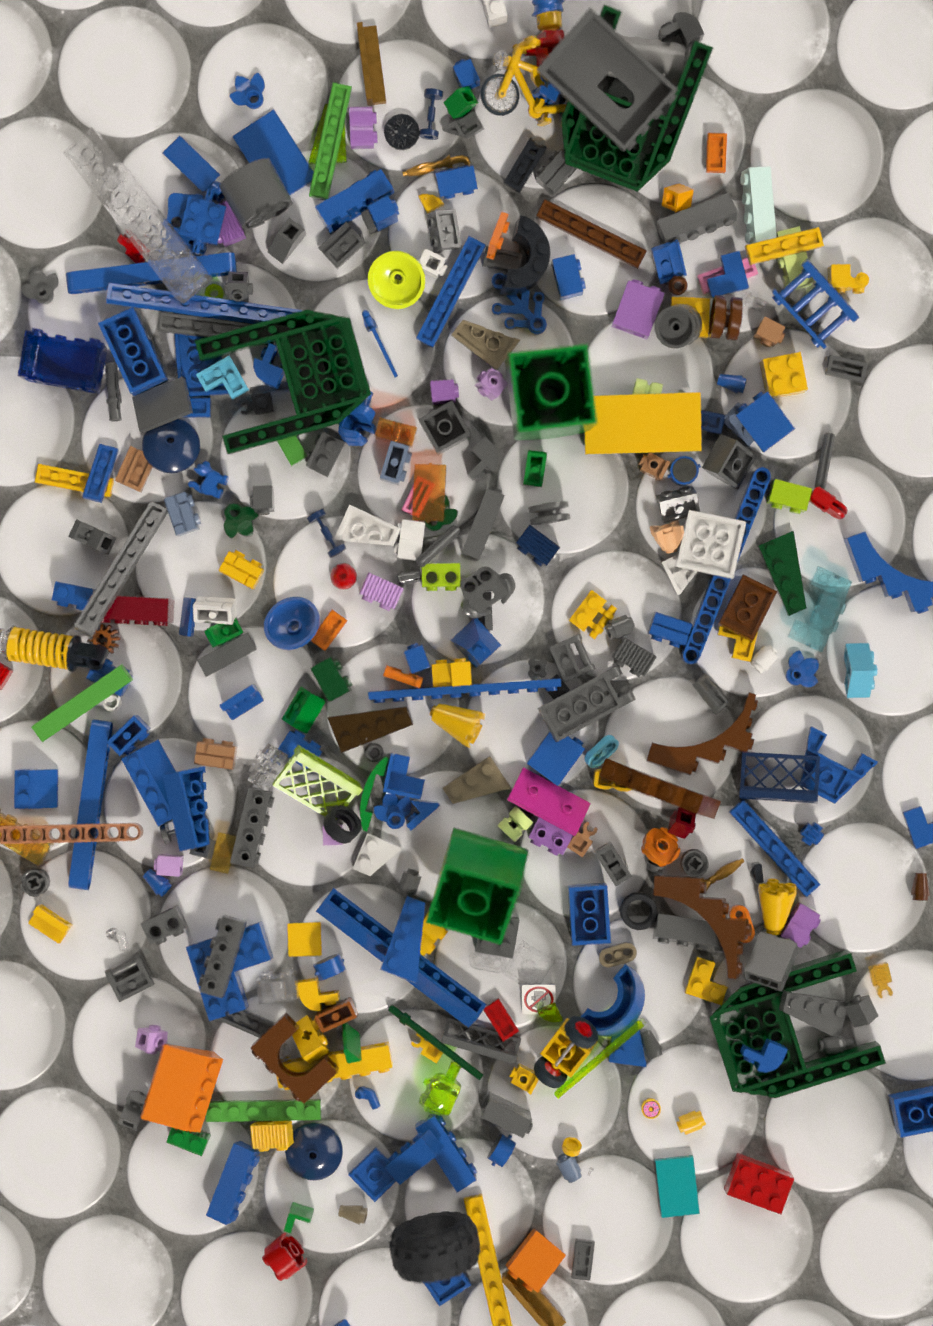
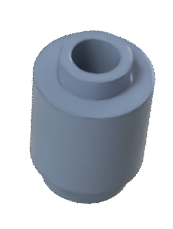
M564 1153L558 1156L556 1164L568 1183L575 1182L582 1177L581 1168L575 1157L567 1156Z

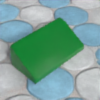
M348 1023L342 1024L346 1062H359L362 1060L360 1034Z

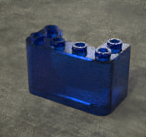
M32 328V331L25 330L18 377L32 383L100 394L108 349L101 340L89 338V341L74 338V341L66 340L67 337L62 335L49 337L48 333L37 328Z

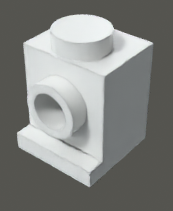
M425 248L419 263L425 273L438 279L439 275L443 276L448 266L445 265L446 259ZM435 263L437 267L431 269L430 264Z

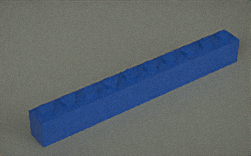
M333 888L316 912L383 962L393 933ZM420 954L417 983L408 982L469 1028L479 1018L487 1004Z

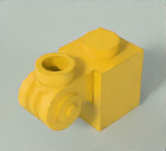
M831 264L827 268L828 282L839 294H844L847 290H853V294L864 293V289L869 283V276L866 273L861 272L854 278L851 277L850 264Z

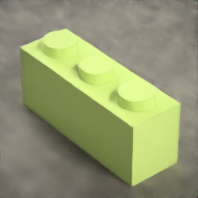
M800 226L779 231L776 233V236L780 237L801 232ZM806 251L777 258L779 268H782L784 276H782L784 287L802 272L803 267L801 263L808 259ZM806 278L794 290L811 286L814 283L813 278Z

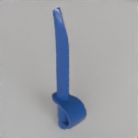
M364 310L362 312L364 326L368 332H373L394 377H397L396 370L375 330L378 326L369 312Z

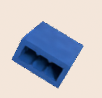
M762 391L752 398L754 402L750 405L743 404L737 409L738 414L735 415L763 453L795 430V427L768 391L764 394Z
M549 731L526 763L559 786L585 750L582 747L584 743L575 736L573 739L566 737L555 742Z

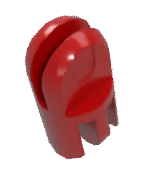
M820 486L811 492L809 502L821 511L827 512L836 519H843L848 509L834 495Z

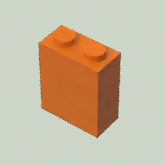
M533 1228L505 1266L509 1269L507 1273L515 1280L519 1277L524 1281L522 1285L530 1292L535 1290L538 1293L565 1258L566 1254Z

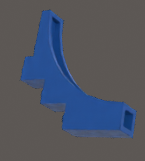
M866 532L843 539L859 582L865 581L868 584L877 581L876 577H878L885 597L891 596L894 599L903 596L902 592H904L911 612L917 611L918 614L929 611L928 607L933 605L931 597L933 599L932 581H924L907 576L891 567L874 549Z

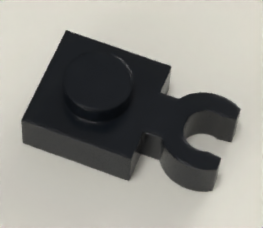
M271 392L252 395V401L250 402L245 399L239 401L240 405L247 404L248 406L245 411H241L242 415H247L252 410H254L255 415L274 412Z

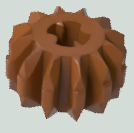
M100 624V629L97 628L92 636L93 638L88 639L87 643L103 645L108 649L109 653L113 654L114 649L112 647L119 648L115 641H119L120 637H114L118 631L113 630L111 632L112 625H108L105 628V624ZM102 635L108 639L107 642H100V638H103Z

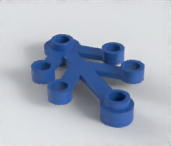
M503 273L493 275L492 286L495 289H501L502 284L497 285L496 280L501 279L503 281ZM530 290L522 293L521 300L517 295H506L515 306L502 305L500 303L493 304L492 313L494 315H501L502 313L523 314L527 319L515 320L512 317L506 318L504 325L508 330H512L515 327L528 328L531 333L536 335L542 334L546 330L547 322L542 317V303L545 299L542 292H536L533 296L535 303L534 314L528 309ZM537 295H541L542 300L537 301L535 297ZM500 306L501 311L495 312L494 307ZM509 320L514 322V325L511 327L507 325ZM539 322L541 327L535 328L533 324Z

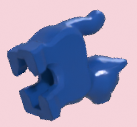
M208 461L198 464L194 471L198 475L205 477L201 485L190 481L188 486L193 487L204 495L220 499L224 490L217 489L218 484L226 486L229 476L221 475L213 470Z

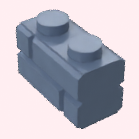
M182 492L164 498L176 536H182L200 529L199 524H201L199 514L194 513L193 506H195L192 495Z

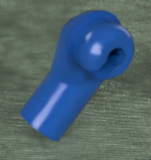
M362 1086L355 1091V1097L359 1100H368L372 1110L381 1106L373 1089Z

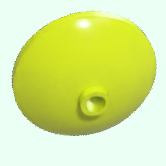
M389 251L380 255L372 263L368 273V286L373 297L383 306L392 309H403L413 305L421 297L425 288V273L419 261L412 255L403 251ZM396 274L401 275L402 279H401V280H397V279L395 278V275H396Z

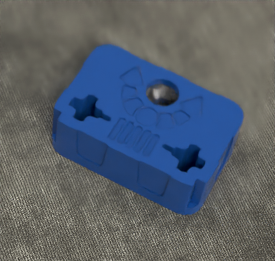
M172 193L168 198L165 245L169 252L174 255L202 256L206 253L207 243H201L199 254L192 253L194 241L180 236L181 225L176 228L174 223H177V221L182 223L188 196L197 199L205 198L200 194Z

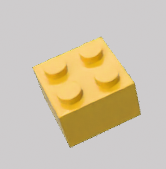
M801 352L766 358L759 362L765 393L768 391L773 399L805 393L808 390Z

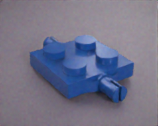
M207 188L205 199L188 196L179 235L194 241L191 251L194 254H199L201 243L218 245L226 206L212 201L214 189H211L210 192V188Z

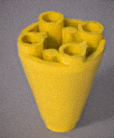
M771 878L767 879V883L759 884L758 895L766 933L780 935L785 927L797 895V890L794 883H779V880Z

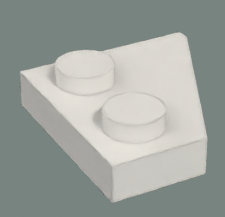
M679 554L661 562L677 596L683 592L684 588L697 573V571L676 567Z
M367 833L353 869L371 876L398 853L401 846Z

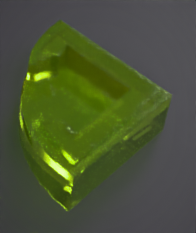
M555 1002L537 1009L539 1016L546 1021H563V1017Z

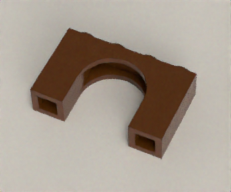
M286 1012L250 1048L254 1057L258 1060L261 1059L271 1074H276L280 1084L292 1091L291 1094L294 1099L305 1104L338 1073L339 1067L327 1054L312 1068L304 1072H294L285 1067L280 1058V1047L299 1028V1025Z

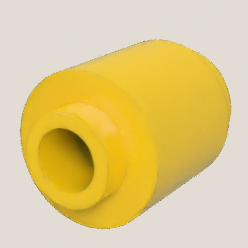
M694 1110L679 1116V1121L676 1122L680 1133L684 1132L685 1135L702 1129V1126L706 1125L700 1110L697 1112Z

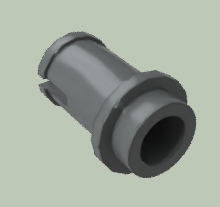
M420 569L406 573L401 571L400 574H397L399 585L405 586V584L422 582Z

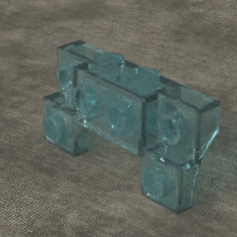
M817 566L810 585L822 589L808 623L806 624L794 619L793 626L787 637L818 652H823L829 635L838 628L839 622L837 620L839 615H842L846 609L845 598L852 581Z

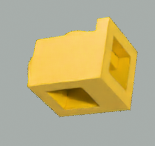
M520 1063L517 1068L514 1066L509 1074L511 1078L510 1083L529 1094H532L539 1081L534 1070ZM522 1076L527 1077V1081L522 1082L520 1081V1078Z

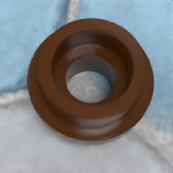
M674 276L670 279L668 288L672 294L681 295L687 290L688 284L684 277ZM676 282L681 283L679 288L674 287Z

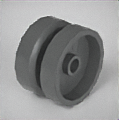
M677 304L665 308L658 314L654 330L658 340L668 348L678 349L690 345L698 339L702 331V319L694 307L688 304Z

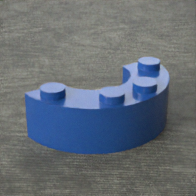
M627 964L613 978L618 988L617 999L608 1010L596 1012L587 1008L581 1015V1017L594 1025L598 1036L610 1037L625 1032L637 1021L643 1010L645 1002L643 982L639 974Z

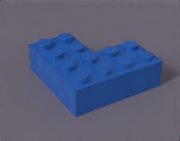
M262 921L245 928L225 996L219 998L200 992L209 1021L245 1010L249 1007L238 971L274 958ZM212 938L186 947L197 984L201 975H205L206 972L204 963L206 957L210 956L212 952L210 948Z

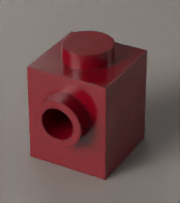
M678 807L670 817L667 833L685 839L689 833L692 834L694 832L696 813Z

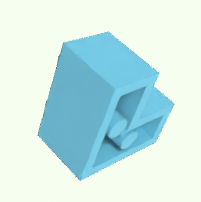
M869 643L846 644L843 656L846 667L844 681L847 698H869L871 690L875 688L874 676H877V665L873 663L874 652L870 650Z

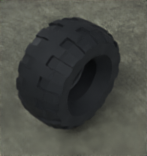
M456 1211L429 1213L407 1220L393 1230L391 1241H389L394 1270L398 1272L399 1277L403 1280L414 1283H432L462 1275L477 1264L481 1252L475 1223L472 1222L470 1216Z

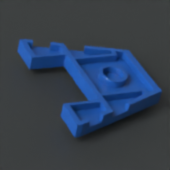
M811 726L809 728L805 755L820 756L818 795L835 804L872 767L877 765L878 761L861 753L853 770L842 766L818 753L827 734ZM807 760L803 767L810 773L816 768V761ZM803 770L801 774V780L807 776V774ZM809 777L801 785L807 790L814 791L815 783Z

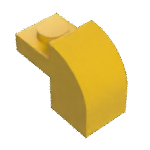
M318 977L298 981L300 1000L310 1010L321 1011L322 1003L334 1005L340 999L339 990L320 992Z

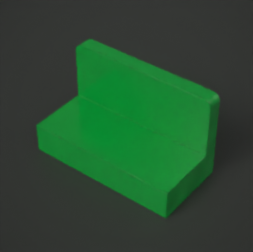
M300 686L281 719L290 726L308 733L326 701Z
M292 1202L283 1232L291 1234L295 1219L310 1223L314 1208Z

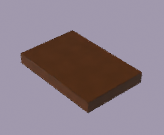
M743 574L718 625L753 642L778 591Z

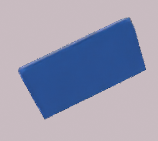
M184 597L179 635L194 636L193 605L196 601L195 598Z

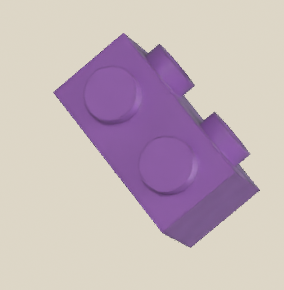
M537 817L528 837L531 839L530 842L538 847L544 845L548 847V852L558 856L559 853L564 854L573 835Z

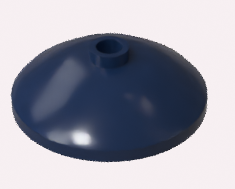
M176 419L146 431L142 440V450L147 462L156 470L164 473H179L191 467L197 460L200 452V439L196 430L189 423ZM168 439H173L174 442H173V443H168L167 440H168Z
M317 1122L306 1123L293 1131L294 1143L285 1150L286 1160L291 1170L299 1177L313 1181L322 1180L332 1175L339 1167L343 1155V1146L338 1134L331 1127ZM314 1152L317 1156L312 1158L310 1153Z

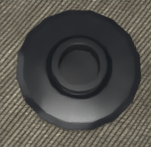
M407 114L394 115L385 125V139L396 150L410 149L419 139L420 129L418 123Z

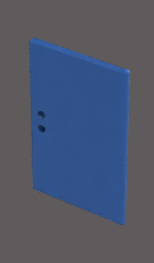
M271 110V112L232 136L249 163L264 158L271 160L289 195L312 182L314 171L275 110Z

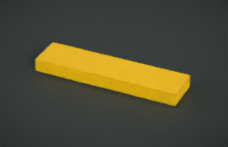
M817 227L748 244L745 246L749 265L821 248L824 246L820 229Z
M38 464L35 483L84 492L89 473ZM114 478L109 479L105 497H111Z

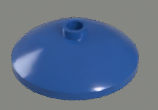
M289 597L283 599L269 610L264 621L265 635L269 642L279 649L293 650L307 644L317 633L320 624L319 612L315 605L306 598Z

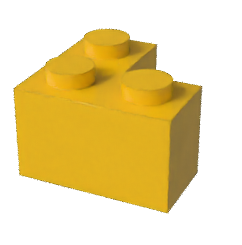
M466 658L454 659L455 663H447V659L435 660L436 664H432L433 687L472 685L470 662H466Z

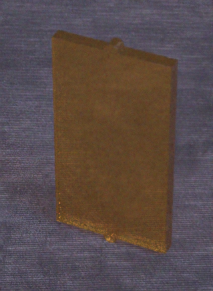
M431 462L429 464H415L412 521H426L427 523L430 521H444L447 465L432 464Z

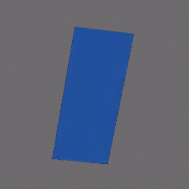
M181 136L163 152L202 192L220 176Z

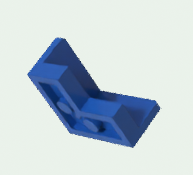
M391 753L383 792L421 800L425 779L407 776L410 757Z

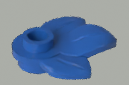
M256 73L251 81L247 78L236 76L235 87L237 91L229 95L233 103L239 106L247 105L251 109L260 108L264 101L262 93L265 89L262 76ZM253 97L258 98L255 103L251 102Z
M801 651L793 653L788 660L789 669L786 672V680L791 685L801 684L808 688L816 685L818 680L814 674L818 670L819 661L814 658L804 659ZM794 672L798 674V679L794 677Z
M386 793L382 802L383 806L374 807L375 816L380 821L386 822L390 828L399 829L405 822V816L411 811V800L409 797L399 800L395 794ZM393 816L399 817V821L397 823H394L392 821Z

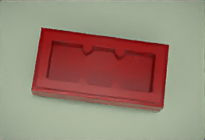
M499 998L484 1008L483 1011L503 1042L519 1032V1029Z

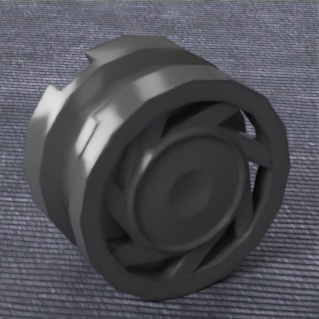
M698 849L687 850L681 857V867L691 877L702 876L709 867L707 856Z
M31 869L23 874L20 883L21 889L29 896H39L49 888L50 877L43 869Z

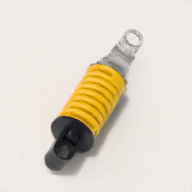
M11 626L8 631L0 628V655L3 654L8 662L44 665L46 667L65 669L70 672L76 671L78 667L100 670L109 653L105 646L83 643L81 637L77 635H59L58 633L31 631L30 629Z

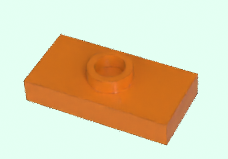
M727 133L707 134L706 173L726 172Z
M332 609L310 641L326 651L348 620Z

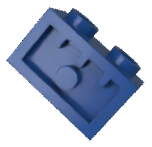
M255 684L219 706L223 712L226 711L231 720H234L263 702L264 699Z

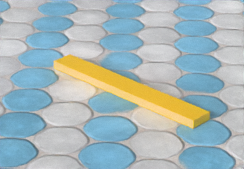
M481 1193L464 1197L466 1213L470 1216L472 1222L475 1223L479 1235L481 1252L478 1265L492 1325L513 1326L483 1195Z

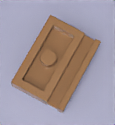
M130 446L115 479L116 482L139 492H142L153 468L145 459L143 451Z

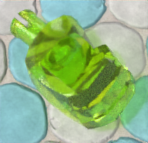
M451 1060L446 1074L436 1073L433 1077L424 1079L423 1083L426 1085V1091L421 1093L419 1097V1104L424 1107V1111L439 1116L450 1115L461 1090V1084L456 1080V1077L462 1067L453 1060Z

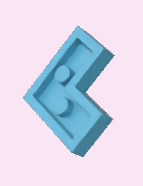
M230 355L196 374L206 392L222 383L232 399L249 391Z

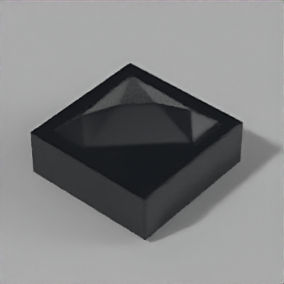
M751 862L750 876L753 882L756 884L763 883L762 864Z

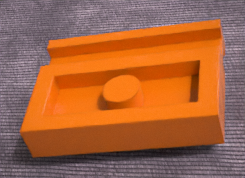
M501 211L489 243L486 258L494 260L497 249L502 247L504 238H502L503 233H507L510 222H507L509 214Z

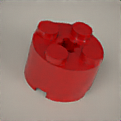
M287 1233L281 1234L264 1249L265 1255L262 1256L263 1262L271 1267L279 1281L289 1279L307 1264V1257L304 1259L302 1256L304 1253L302 1246L293 1236L287 1237Z

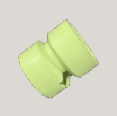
M636 378L632 394L662 393L663 384L652 382L648 385L647 380Z
M515 806L509 812V817H504L498 824V827L516 842L523 835L522 830H527L534 822L521 809ZM513 821L518 825L515 829L511 826Z

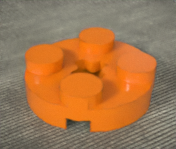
M663 827L660 829L653 828L647 832L641 847L642 853L660 867L671 864L680 854L677 837L667 833L668 829ZM662 843L663 849H660L658 844Z

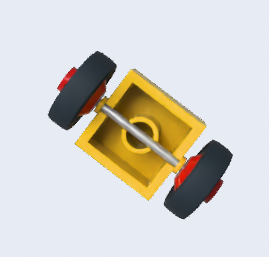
M573 1016L570 1019L566 1018L540 1053L542 1057L534 1065V1073L544 1085L551 1088H559L565 1083L568 1076L570 1078L573 1076L598 1042V1032L594 1025L580 1016Z

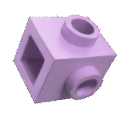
M491 368L487 371L483 370L477 376L478 382L474 386L478 388V392L482 396L488 397L492 401L498 398L506 388L507 381L502 378L503 375L498 370Z
M149 1025V1028H138L135 1047L148 1054H157V1051L162 1050L163 1044L167 1043L168 1032L162 1030L161 1026Z

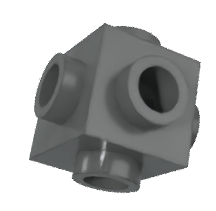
M229 272L228 281L225 283V295L229 296V300L249 302V295H253V283H249L248 272Z

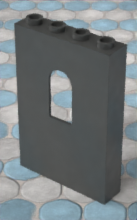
M591 8L586 11L536 71L622 151H625L626 148L630 151L637 143L635 138L639 134L643 136L650 128L648 123L652 119L657 120L664 112L661 108L666 103L670 105L677 97L674 93L678 89ZM609 71L634 94L635 100L630 108H620L597 87Z

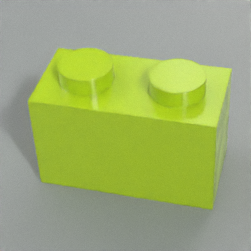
M774 479L772 480L766 503L771 504V507L782 510V507L790 509L789 512L801 514V512L807 511L812 488Z

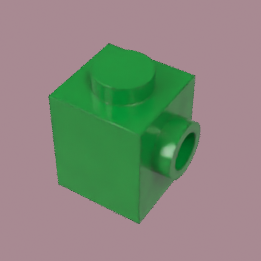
M467 86L455 90L443 103L448 113L455 119L465 116L479 102L470 87Z

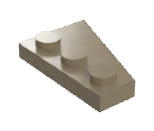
M462 320L451 334L453 338L496 370L503 364L508 353H511L520 342V339L486 329L483 326L466 320Z
M489 756L444 786L443 790L451 802L455 804L510 789L511 787Z

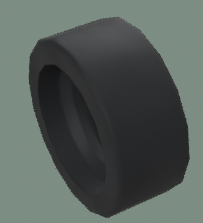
M341 805L335 806L324 817L323 821L327 834L333 840L343 844L350 843L361 832L362 828L358 815L352 809ZM335 818L343 820L350 831L342 829Z
M640 892L632 893L622 901L620 914L624 923L631 929L645 930L655 922L657 906L647 894ZM635 900L646 902L650 908L649 917L643 922H634L628 916V906Z

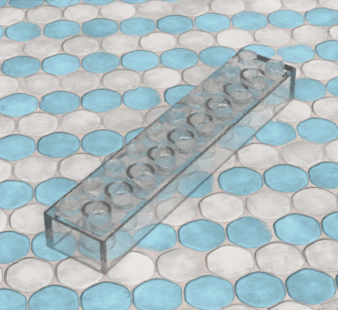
M91 127L63 152L178 301L183 304L186 303L213 279L99 132Z

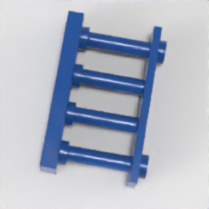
M806 259L801 263L803 267L802 272L780 293L774 288L772 290L774 294L772 298L779 306L783 304L812 336L810 340L817 348L821 346L825 349L827 345L823 340L845 321L851 319L854 323L860 317L817 268ZM812 277L816 281L815 287L792 307L785 298L806 278ZM825 291L829 295L828 301L805 321L798 312L818 293ZM838 305L842 310L840 312L841 315L818 335L810 326L830 308Z

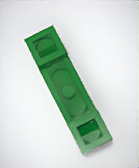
M385 756L376 765L363 789L360 819L363 831L366 832L373 815L372 811L366 810L376 775L384 776L390 758L388 756Z

